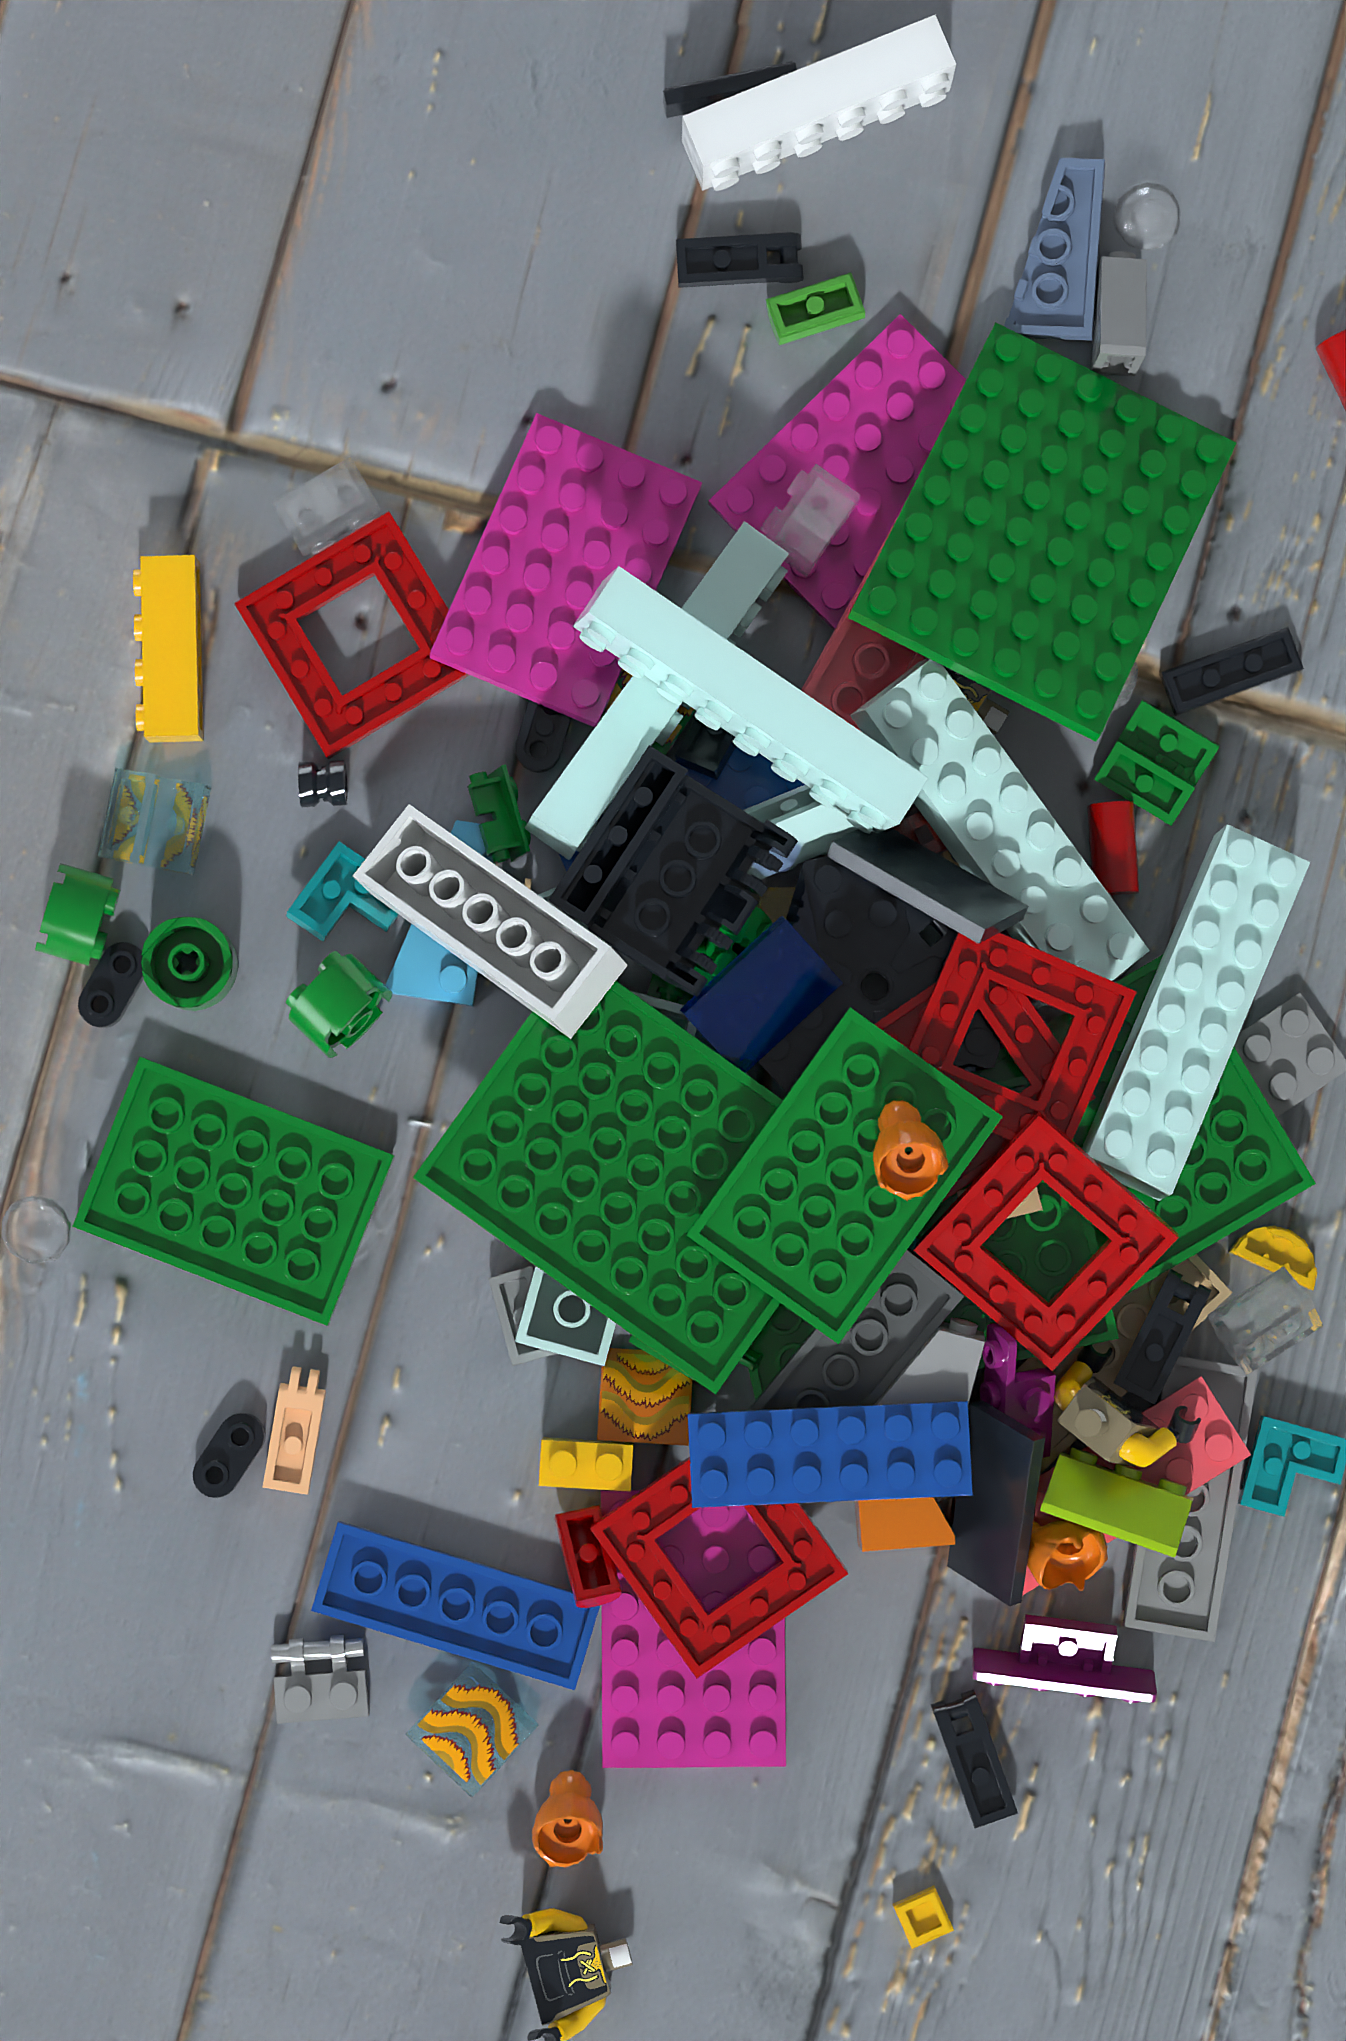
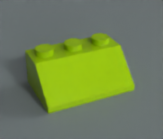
M1072 1447L1070 1455L1063 1452L1059 1454L1040 1511L1175 1558L1193 1502V1497L1185 1495L1186 1486L1164 1478H1160L1159 1484L1155 1485L1141 1480L1143 1472L1127 1465L1116 1463L1114 1470L1096 1464L1098 1460L1097 1455Z

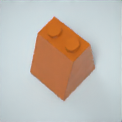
M934 1497L854 1501L857 1542L862 1552L955 1545V1535Z

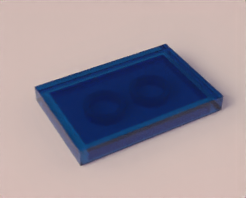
M781 915L702 989L698 997L694 996L680 1011L727 1061L746 1073L843 982Z

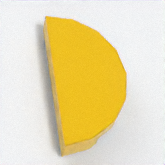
M1277 1226L1254 1228L1240 1236L1229 1250V1253L1304 1288L1314 1290L1317 1277L1314 1256L1308 1248L1306 1241L1292 1230Z

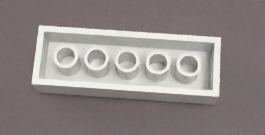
M935 14L682 116V143L702 191L713 187L715 191L723 190L739 181L738 176L753 170H755L756 174H762L780 165V159L795 153L797 157L808 156L818 151L822 147V142L838 137L840 141L850 139L860 134L864 130V125L877 120L880 121V124L892 122L905 114L904 109L919 103L922 107L937 104L945 99L947 96L946 92L950 91L956 62Z
M408 804L353 875L375 898L570 1039L628 966L607 943L410 804Z

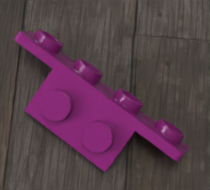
M998 1323L988 1324L986 1342L982 1351L985 1370L984 1383L980 1386V1398L1045 1437L1043 1458L1050 1457L1056 1375L1048 1367L1015 1373L1016 1340Z
M1025 1614L1019 1653L984 1648L973 1649L972 1677L974 1680L984 1681L990 1685L1009 1684L1029 1687L1036 1691L1056 1690L1072 1692L1082 1697L1103 1696L1119 1698L1129 1703H1139L1141 1701L1154 1703L1157 1696L1155 1672L1153 1670L1112 1665L1117 1640V1626Z

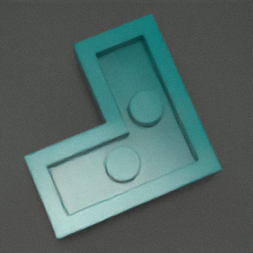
M338 841L288 909L286 917L324 942L349 907L385 932L389 930L399 914L370 894L353 877L354 873L365 861V858Z
M1261 1415L1237 1504L1285 1517L1296 1473L1341 1485L1346 1466V1439Z

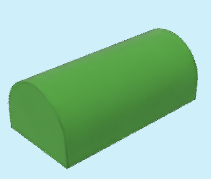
M851 272L766 299L768 317L778 345L865 318V309Z

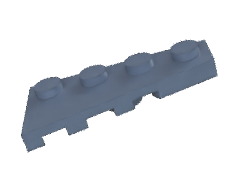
M1059 158L1042 210V217L1036 235L1033 237L1028 252L1029 256L1022 277L1019 279L1014 294V302L1004 327L1026 338L1093 341L1105 159Z

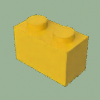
M543 1437L541 1439L538 1486L631 1491L634 1442Z

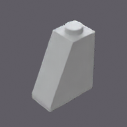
M1126 251L1111 252L1109 257L1102 256L1098 264L1090 370L1098 374L1135 377L1146 356L1147 259H1136L1134 253Z
M951 1318L950 1323L942 1322L874 1405L968 1401L969 1403L985 1343L984 1332L977 1331V1324L960 1318Z

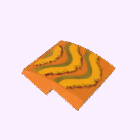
M609 1348L605 1366L601 1368L597 1440L688 1446V1414L691 1412L692 1379L643 1350Z

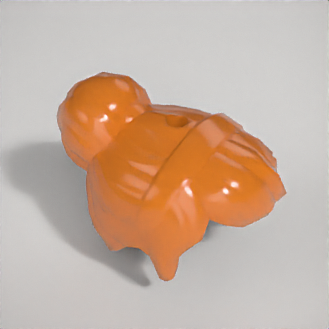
M893 1100L884 1106L878 1118L880 1133L873 1152L874 1169L881 1188H885L890 1193L908 1201L914 1197H922L938 1182V1175H943L948 1168V1159L946 1157V1150L938 1135L925 1123L921 1122L918 1109L906 1101ZM911 1147L913 1150L912 1152L907 1153L905 1152V1148Z
M1057 1520L1043 1527L1033 1521L1027 1566L1036 1582L1044 1589L1051 1590L1065 1583H1072L1079 1591H1083L1085 1580L1093 1576L1108 1559V1546L1105 1536L1102 1532L1068 1520Z
M574 1770L560 1772L551 1782L549 1788L550 1796L542 1804L535 1818L534 1827L532 1828V1843L536 1852L550 1867L559 1866L567 1868L584 1860L588 1853L593 1855L595 1853L600 1854L603 1851L602 1816L595 1802L590 1799L592 1792L591 1784L581 1772Z

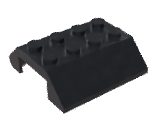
M649 745L548 902L609 946L664 981L698 997L708 979L695 971L694 968L697 967L709 974H713L718 966L712 958L704 953L697 952L703 941L707 940L718 948L726 950L730 948L733 943L732 939L719 931V929L721 928L737 936L759 903L744 890L762 897L768 889L761 879L754 875H749V870L754 863H757L770 871L779 872L784 863L769 853V851L788 858L798 840L769 820L762 823L689 777L688 769Z

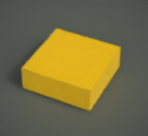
M931 1886L893 1903V1907L912 1949L954 1931L935 1886Z

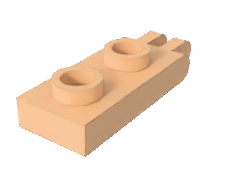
M293 1366L289 1384L280 1383L263 1488L308 1495L310 1493L326 1390L318 1389L320 1370H310L307 1387L300 1386L302 1367Z

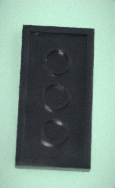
M893 828L879 833L872 830L870 834L857 829L832 841L827 854L829 858L976 943H981L1022 921L1029 907Z
M983 1400L969 1403L968 1409L973 1495L956 1497L952 1532L955 1535V1545H950L947 1567L1006 1605L1013 1606L1022 1603L1045 1437Z

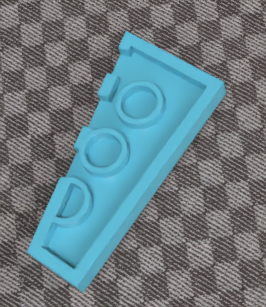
M456 820L451 834L493 863L492 856L486 855L479 829L480 824ZM411 924L385 986L395 995L473 1007L479 972Z

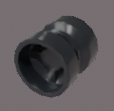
M345 760L330 761L326 766H322L321 769H318L314 762H299L298 787L301 807H315L320 802V798H323L324 802H329L333 806L347 805L348 789Z

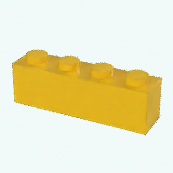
M195 555L140 556V569L133 570L134 595L141 596V614L134 615L135 641H142V659H135L136 686H143V704H136L135 710L137 731H144V737L150 743L204 741L200 562Z

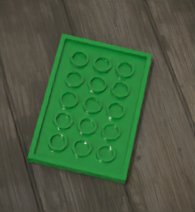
M849 1007L686 1236L839 1344L1003 1116ZM893 1100L906 1101L918 1109L921 1122L925 1123L938 1135L946 1150V1157L948 1159V1168L943 1175H938V1182L922 1197H914L908 1201L890 1193L885 1188H881L874 1169L873 1152L880 1133L878 1118L884 1106ZM911 1147L905 1148V1152L910 1153L913 1150Z
M139 1057L72 1227L329 1326L395 1155Z

